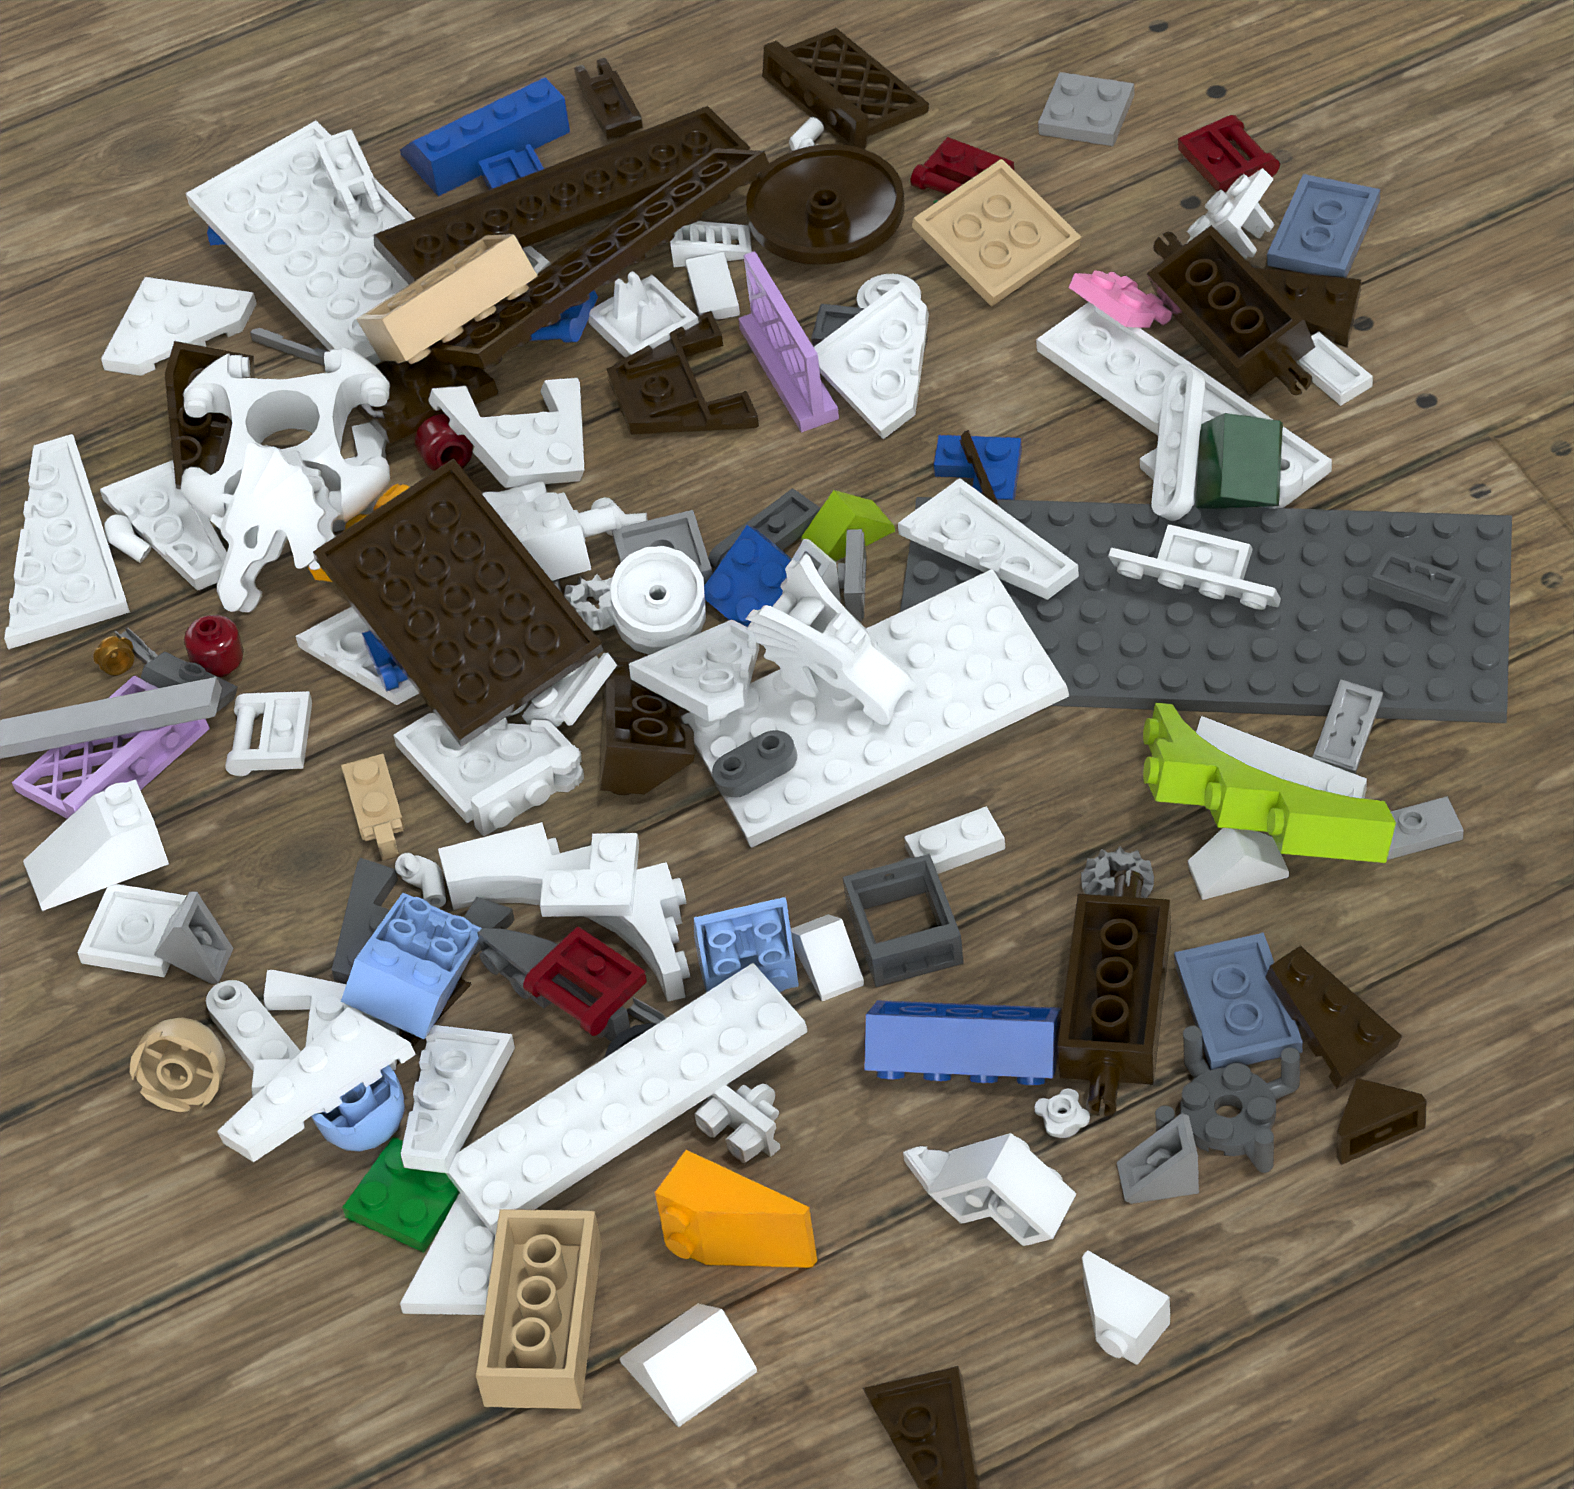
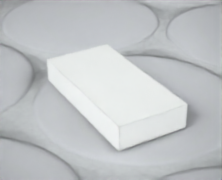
M724 252L686 259V270L699 316L709 311H712L715 320L739 316V304Z
M1320 332L1311 336L1315 348L1297 361L1312 376V382L1340 406L1373 386V376Z

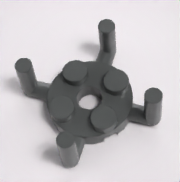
M1196 1026L1185 1028L1183 1031L1184 1065L1194 1080L1185 1085L1182 1090L1181 1113L1188 1115L1190 1118L1195 1145L1209 1152V1148L1224 1151V1156L1246 1154L1259 1172L1267 1173L1271 1171L1274 1166V1134L1271 1129L1276 1118L1275 1100L1296 1091L1300 1086L1299 1051L1295 1048L1284 1049L1281 1052V1077L1266 1083L1262 1078L1252 1073L1250 1068L1241 1063H1232L1225 1068L1211 1070L1203 1059L1201 1029ZM1230 1105L1237 1107L1241 1112L1235 1117L1227 1118L1219 1116L1216 1111L1222 1106ZM1160 1106L1155 1112L1156 1132L1175 1118L1174 1110L1170 1106Z

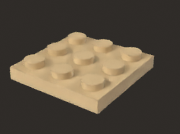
M1002 159L914 217L912 228L991 307L1079 247L1082 238Z

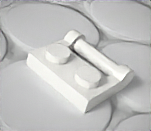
M310 692L246 693L237 696L234 706L237 722L233 749L228 753L226 759L227 772L235 776H246L251 770L303 769L312 709ZM259 714H264L259 749H250L254 719Z

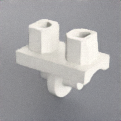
M767 1084L757 1085L752 1090L746 1085H742L737 1090V1093L727 1085H724L708 1096V1099L695 1113L698 1128L709 1137H715L727 1125L735 1129L726 1138V1144L732 1155L743 1163L749 1161L760 1151L765 1152L771 1157L780 1149V1144L773 1139L776 1130V1124L773 1121L778 1117L779 1111L772 1106L775 1099V1091Z

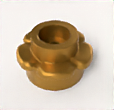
M110 636L102 640L98 648L95 649L93 660L95 664H99L101 670L109 675L123 674L134 663L133 644L126 637L119 639L117 636Z

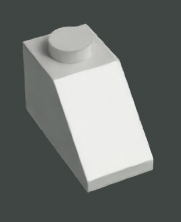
M1087 1250L1082 1256L1083 1280L1096 1342L1111 1356L1116 1358L1124 1357L1138 1365L1170 1324L1169 1296Z

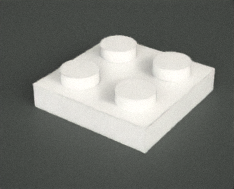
M120 884L107 887L77 952L81 963L165 977L171 963L155 956L154 953L169 919L186 895Z

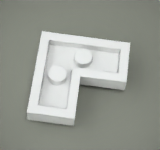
M637 833L592 834L589 869L544 870L540 899L542 917L632 916L639 853Z

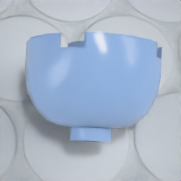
M389 1065L380 1070L382 1077L368 1087L360 1083L340 1097L342 1104L329 1113L324 1111L311 1116L315 1125L328 1142L346 1151H364L386 1142L398 1130L405 1110L404 1096L400 1082Z

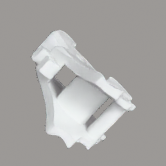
M248 442L241 479L235 494L221 493L219 501H224L228 505L224 517L212 514L210 521L221 529L223 537L229 543L217 584L218 596L224 608L228 611L249 613L256 608L262 597V591L256 587L255 579L266 563L279 558L287 538L291 546L296 568L302 569L309 565L310 569L317 570L321 567L315 560L313 551L335 537L332 532V525L340 516V513L333 509L328 502L329 490L320 476L321 470L312 469L304 465L301 454L298 451L284 452L274 446L263 448L256 443Z
M807 554L803 555L798 562L792 559L785 568L787 578L780 586L783 594L773 607L765 605L760 610H752L745 618L752 621L746 630L752 631L756 636V642L765 647L764 658L779 665L781 668L780 677L784 682L805 695L816 697L819 691L810 672L811 669L830 685L844 689L859 699L864 705V713L877 723L888 725L893 718L896 703L906 691L912 693L916 688L914 680L906 670L872 643L868 631L831 593Z

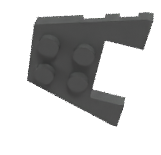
M360 858L357 862L332 965L335 981L347 984L355 958L390 911V909L381 907V905L398 881L395 869ZM476 897L464 916L472 924L481 928L507 929L515 920L512 908ZM480 942L473 952L474 955L481 951Z

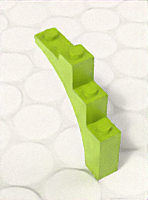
M1155 703L1153 716L1146 719L1143 730L1144 744L1149 746L1152 757H1147L1145 760L1143 780L1145 784L1149 785L1155 801L1205 806L1206 809L1210 810L1217 827L1268 832L1273 837L1280 854L1386 863L1396 821L1385 801L1349 797L1310 788L1249 766L1224 753L1199 736L1183 721L1173 704Z

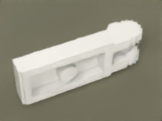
M352 129L314 141L326 173L339 201H343L350 220L353 221L360 217L359 207L353 196L365 192L368 204L373 212L383 211L381 200L376 190L374 176Z
M571 744L564 745L563 747L560 746V749H555L545 756H539L472 796L470 801L475 828L483 836H486L497 828L508 825L513 818L529 808L543 804L556 791L569 792L576 785L579 786L584 779V771L580 765L582 757L579 748H576L575 745L571 746Z

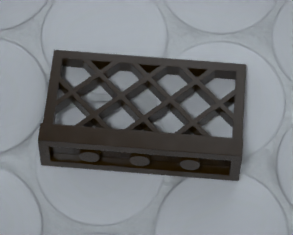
M837 28L786 48L778 41L764 45L762 77L807 115L817 118L823 124L824 129L843 145L866 149L867 137L928 113L929 103ZM835 43L842 51L824 49L823 47ZM798 57L809 58L813 60L812 63L802 62L798 59ZM818 60L839 62V66L818 64ZM845 63L863 66L865 70L844 66ZM820 76L833 77L836 79L835 82L825 81ZM841 79L863 82L862 85L841 83ZM868 82L885 84L888 88L867 85ZM843 95L857 96L859 99L858 101L848 100ZM864 98L886 100L885 104L864 102ZM891 101L908 103L909 106L891 105ZM866 114L878 115L882 117H879L872 121H868L869 117Z

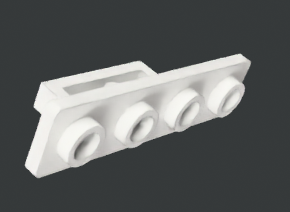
M1168 524L1157 559L1116 548H1111L1108 555L1114 566L1117 567V572L1130 578L1141 579L1142 575L1145 574L1157 577L1160 584L1170 588L1182 589L1185 584L1199 588L1201 594L1210 598L1224 599L1225 595L1241 598L1240 603L1259 610H1264L1266 605L1279 607L1281 598L1275 588L1243 580L1253 550L1251 545Z

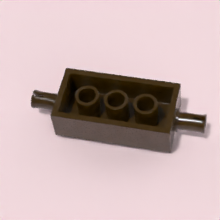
M1212 225L1185 245L1172 232L1163 233V237L1169 242V245L1158 237L1154 242L1153 250L1164 260L1146 273L1157 297L1163 301V306L1172 312L1177 321L1249 396L1275 377L1288 388L1292 395L1302 394V390L1296 385L1297 382L1307 390L1312 383V376L1297 361L1313 350L1315 344L1305 320Z
M1126 870L1115 874L1113 896L1077 894L1058 1039L1060 1078L1090 1080L1086 1109L1097 1116L1100 1115L1102 1099L1103 1103H1105L1104 1116H1110L1116 1112L1119 1082L1154 1085L1171 938L1170 899L1141 898L1144 878L1140 873L1131 870L1129 886L1125 883Z

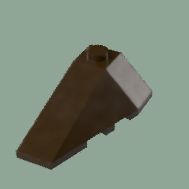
M174 341L165 371V384L176 489L181 490L182 475L188 468L197 467L209 475H213L221 469L232 428L231 419L223 413L209 412L198 418L187 415L183 396L185 389L200 372L228 353L230 356L242 355V357H248L250 362V377L248 378H255L254 356Z
M611 656L617 666L604 682L600 790L610 791L617 795H645L694 762V731L689 723L683 724L680 720V709L677 704L669 702L663 696L631 680L629 664L639 659Z

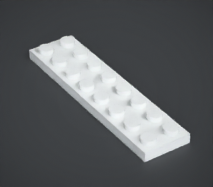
M1090 302L1036 339L1037 351L1157 436H1159L1158 414L1162 408L1164 384L1171 371L1181 364H1188L1204 374L1203 412L1213 417L1229 413L1273 420L1142 329L1123 326ZM1283 427L1282 452L1296 458L1302 464L1303 486L1292 496L1280 497L1279 506L1260 508H1284L1332 472V460Z
M752 963L456 1153L450 1170L446 1175L495 1236L499 1209L535 1210L692 1108L722 1086L727 1085L807 1033L806 1023L758 967Z

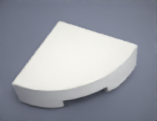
M927 1146L915 1147L903 1152L904 1162L929 1194L952 1151L947 1153L940 1150H927Z

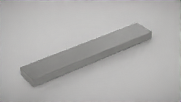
M217 677L2 719L0 720V759L211 718L216 715L222 687Z

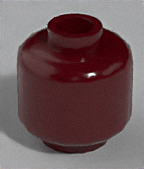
M446 414L434 415L425 420L415 435V447L426 466L432 471L437 470L453 458L463 469L470 462L473 455V444L464 434L457 435L449 426L450 418Z
M207 615L194 621L185 631L184 644L189 661L201 665L206 672L217 677H223L234 671L242 662L244 650L235 623L229 618L221 615Z

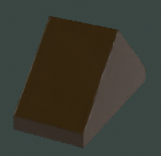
M1356 1078L1337 1129V1160L1343 1165L1425 1129L1427 1101L1420 1093Z

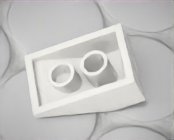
M136 780L127 783H116L106 788L105 791L94 794L23 860L42 911L169 864L155 822Z

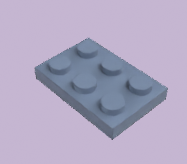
M1303 174L1267 253V266L1307 274L1347 278L1380 202V189Z
M1264 933L1174 952V964L1195 1026L1202 1031V1047L1211 1070L1225 1068L1232 1063L1249 1065L1280 1058L1281 1052L1286 1048H1295L1299 1053L1303 1052V1041L1295 1020L1291 1019L1265 978L1274 960Z

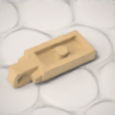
M384 754L341 765L362 840L376 839L382 861L398 857L399 853L394 833L404 831L405 827Z

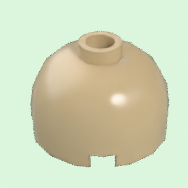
M183 1017L167 1019L149 1028L131 1056L130 1074L132 1079L136 1075L137 1081L142 1086L140 1093L148 1101L163 1109L185 1112L190 1110L189 1105L203 1103V1106L211 1102L223 1081L226 1057L219 1038L209 1027L196 1020Z

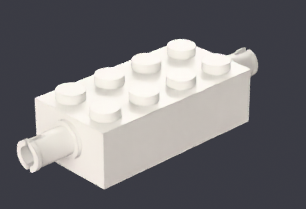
M564 492L560 494L544 493L528 503L521 505L506 504L495 509L552 581L591 570L585 545L586 537L614 529H621L618 511L614 502L578 513L577 510H573Z

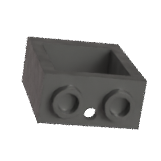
M930 854L915 858H905L893 864L871 870H861L855 874L843 877L846 906L875 987L964 964L961 934ZM925 893L938 927L876 943L864 909Z

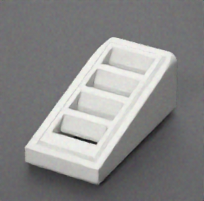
M698 221L694 224L683 226L674 233L675 237L670 241L674 267L686 266V259L724 252L726 261L743 260L745 254L752 252L749 225ZM739 239V245L731 244V240Z

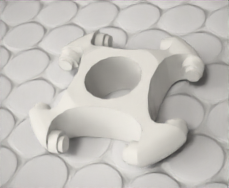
M343 346L342 349H332L330 352L324 353L326 373L284 380L248 378L250 377L249 358L242 357V355L230 356L228 353L217 359L192 380L185 389L183 396L184 408L187 415L198 418L212 412L223 413L231 419L232 428L224 463L221 469L213 475H209L197 467L186 469L182 475V493L193 506L209 519H211L212 514L224 517L228 505L224 501H219L221 493L235 494L241 479L248 442L267 448L261 445V443L273 433L290 428L303 429L313 433L309 439L297 446L281 450L284 452L298 451L301 454L304 465L312 469L321 470L320 476L329 490L328 502L333 509L340 513L336 520L349 521L369 507L380 496L390 481V467L385 458L374 456L363 462L361 466H352L345 462L340 453L344 427L351 410L359 404L368 403L371 406L380 407L387 403L390 385L385 376L366 358Z

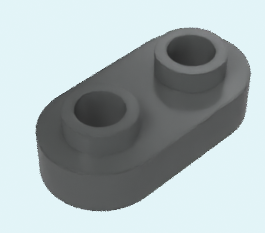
M771 730L724 754L714 763L712 768V776L718 791L727 797H742L787 773L794 767L798 757L794 741L786 732Z

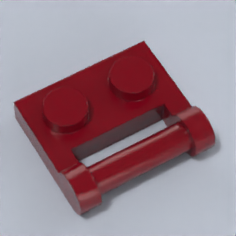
M1236 115L1226 116L1178 138V150L1217 192L1220 190L1227 192L1230 186L1243 174L1250 177L1263 168L1273 177L1280 168V161L1272 153H1266L1244 130L1243 122ZM1229 141H1233L1250 160L1247 161Z
M947 137L923 165L918 164L914 168L910 183L913 187L921 190L930 188L948 195L1000 159L1005 161L1013 170L1014 161Z
M577 926L528 972L523 982V988L534 997L543 996L578 1020L581 1029L592 1036H596L605 1029L609 1018L647 983V978L643 969ZM559 973L598 1000L589 1006L556 984L552 979Z

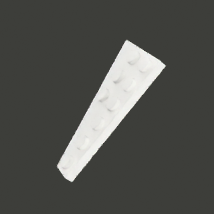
M73 434L33 446L28 479L30 486L29 497L24 505L25 523L24 529H21L14 571V596L10 598L9 627H6L4 637L8 649L130 613Z

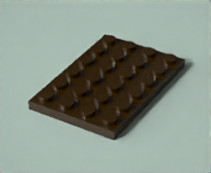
M454 458L313 551L314 558L461 747L603 651L602 642Z

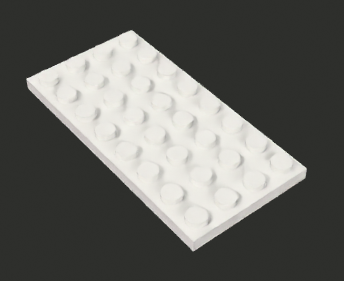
M317 121L312 122L186 193L189 205L329 351L332 349H342L343 346L366 358L373 365L381 362L356 319L409 284L374 247L373 234L415 218L374 178L383 211L373 212L368 204L365 192L353 196V199L358 204L360 217L351 221L342 200L339 201L317 153L314 141L331 136Z
M993 569L866 628L872 643L906 670L916 684V688L912 693L906 691L898 700L893 718L888 725L877 723L864 713V705L859 699L844 689L830 685L811 669L810 672L819 691L816 697L805 695L784 682L780 677V669L750 683L744 707L728 713L721 720L708 722L692 712L681 716L683 724L689 723L693 729L694 745L711 776L713 765L721 756L762 733L780 730L792 737L798 757L796 764L790 771L745 796L731 798L722 794L751 848L1069 697L1067 685Z

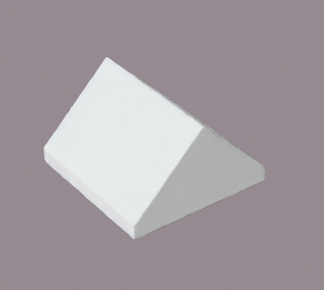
M696 1304L620 1357L623 1366L678 1427L757 1373L755 1364L721 1308L703 1304Z

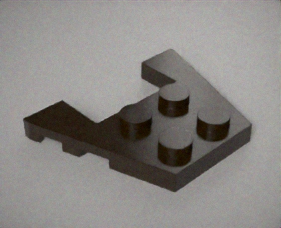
M712 311L698 317L699 323L685 330L681 326L669 333L670 339L659 346L652 348L648 345L607 368L608 381L631 435L752 429L759 427L758 415L747 391L705 402L688 363L687 356L723 346L722 334Z

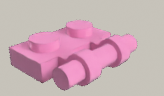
M1094 271L1093 274L1075 273L1068 287L1125 327L1150 328L1153 320L1165 325L1172 317V312L1163 306V301L1152 293L1145 294L1138 289L1135 281L1127 276L1120 277L1114 272L1108 274L1101 271Z

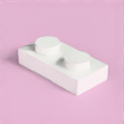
M987 806L904 837L905 848L910 857L915 858L930 854L937 874L1005 849L1004 836Z

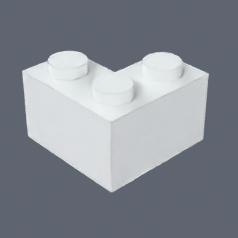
M1009 1133L952 1150L929 1195L961 1224L991 1216L1022 1246L1054 1238L1076 1193L1063 1182L1061 1175L1057 1171L1047 1167L1030 1151L1026 1142Z

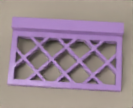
M756 252L745 254L744 262L751 314L738 318L740 331L801 433L838 420V407L820 379L817 352Z
M133 676L109 698L158 689V687ZM206 719L49 749L18 776L12 784L16 792L68 819L94 794L105 791L106 788L113 784L136 780L139 789L142 790L210 728ZM134 737L131 741H129L125 746L122 747L123 739ZM113 742V749L93 753V746ZM84 748V755L64 759L70 751ZM103 764L96 772L91 774L92 766ZM82 769V776L62 780L64 772ZM53 775L52 783L38 786L33 785L41 777ZM73 791L63 801L61 800L62 793Z

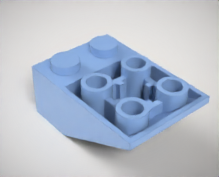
M402 893L355 958L341 1002L425 1039L442 1013L478 945L479 938L477 932L482 928L472 924L464 917L452 915L436 908L422 898Z
M785 897L694 917V939L706 992L752 963L758 967L779 992L799 986Z

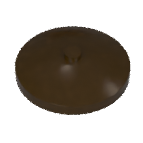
M842 144L808 146L778 157L757 174L758 178L751 183L746 197L748 224L756 240L768 251L781 258L813 265L846 262L874 251L896 232L903 219L905 210L903 184L893 166L871 151Z

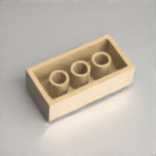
M514 234L486 235L356 320L380 361H396L397 364L408 361L410 364H413L431 353L429 346L440 339L444 343L459 336L464 331L462 325L473 318L475 321H480L497 310L494 304L505 297L508 300H512L525 293L529 289L527 283L538 276Z
M499 1209L476 1378L484 1407L582 1408L602 1245L595 1211Z

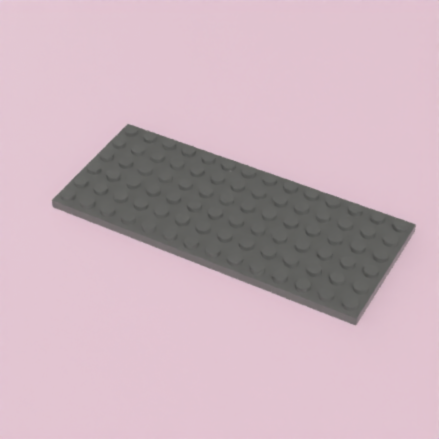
M917 497L915 510L933 497ZM997 499L1001 509L1078 565L1079 577L1048 600L999 579L1067 685L1069 697L1050 706L1154 710L1155 703L1173 704L1177 711L1328 716L1339 682L1342 679L1383 692V699L1376 718L1507 723L1512 515L1290 508L1269 509L1258 507L1209 509L1196 508L1193 505L1186 515L1176 521H1169L1156 514L1152 509V504ZM1168 524L1251 545L1253 550L1243 580L1275 588L1281 598L1279 607L1266 605L1264 610H1259L1240 603L1241 598L1225 595L1224 599H1214L1201 594L1197 587L1184 584L1182 589H1174L1160 584L1157 577L1145 574L1142 575L1141 579L1130 578L1117 572V567L1114 566L1108 555L1111 548H1116L1157 559ZM910 540L900 612L985 572ZM1386 550L1467 577L1466 588L1448 617L1368 589V578Z

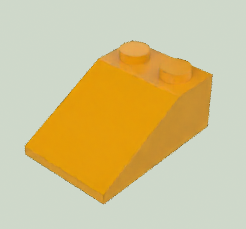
M685 1150L655 1191L665 1245L673 1254L680 1258H692L705 1265L813 1268L817 1262L810 1208L688 1150Z

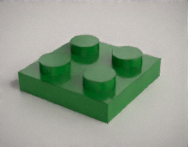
M393 1137L342 1207L345 1218L424 1253L438 1234L460 1192L446 1173L404 1168L401 1157L403 1141Z

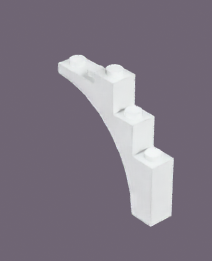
M541 822L439 848L438 851L453 910L471 907L476 897L497 904L526 903L540 905L544 870L589 869L591 845L560 853L556 838L547 839L543 823ZM667 862L637 870L632 916L584 917L615 932L639 952L657 976L668 1002L685 998L682 979L690 977L684 951L675 953L673 944L679 943L676 925L682 924L679 906L686 904V898L681 879L671 878Z

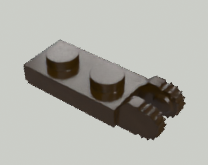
M606 58L596 61L599 74L597 77L590 78L584 65L574 67L576 80L582 90V94L607 139L643 128L642 118L617 71L612 70Z

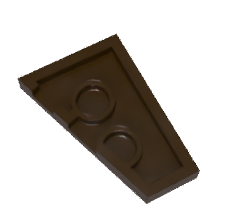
M1254 268L1305 320L1310 334L1314 335L1317 332L1335 337L1336 344L1348 348L1361 293V279Z
M1301 945L1270 965L1265 976L1266 980L1291 1019L1299 1021L1310 1037L1308 1041L1310 1049L1316 1057L1322 1056L1331 1070L1329 1078L1336 1089L1342 1087L1397 1048L1402 1035Z
M958 1366L863 1388L867 1399L918 1489H980L963 1376Z

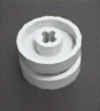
M666 546L645 547L629 554L617 566L610 583L614 625L621 639L634 650L650 655L701 633L706 620L704 580L696 563L682 551Z

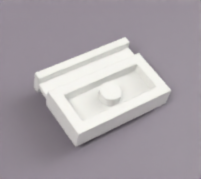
M603 653L600 659L597 656L593 657L531 700L532 703L522 715L523 719L528 725H531L532 719L549 720L555 727L560 726L563 721L568 726L573 725L616 668L617 664L608 653Z

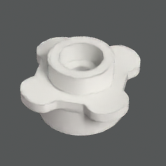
M1064 1089L1059 1095L1051 1099L1041 1098L1036 1102L1035 1113L1043 1117L1046 1132L1050 1136L1059 1138L1070 1137L1076 1134L1081 1127L1089 1123L1090 1113L1080 1106L1078 1102L1079 1095L1075 1090ZM1066 1111L1067 1113L1059 1114L1058 1112Z

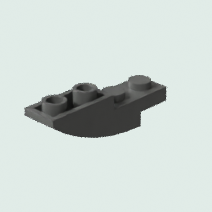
M484 927L477 932L482 951L479 956L484 966L494 975L500 973L508 979L520 997L526 1000L530 997L543 1009L546 1008L551 1002L543 996L534 997L525 991L523 982L528 972L558 944L531 934L507 929ZM559 973L552 979L556 984L589 1006L598 1000ZM623 1006L620 1007L609 1018L605 1029L596 1036L598 1038L605 1036L612 1042L619 1033L629 1029L627 1009Z

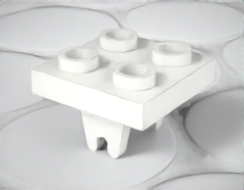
M1262 168L1250 177H1247L1245 174L1240 176L1230 186L1228 192L1218 191L1206 203L1205 208L1208 210L1206 215L1198 218L1189 228L1187 233L1191 237L1186 243L1212 225L1245 260L1247 257H1253L1257 249L1242 231L1241 227H1244L1257 238H1261L1265 231L1270 232L1274 227V223L1258 203L1273 181V178Z
M634 271L628 274L627 284L621 279L615 281L614 296L592 308L588 319L589 324L625 358L648 345L652 348L659 346L670 339L669 333L681 326L687 330L699 323L698 317L653 275L640 280Z

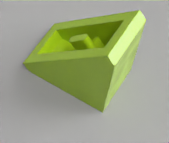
M833 490L801 536L802 541L803 539H809L836 562L846 557L847 530L862 529L866 547L895 532V526L872 500Z

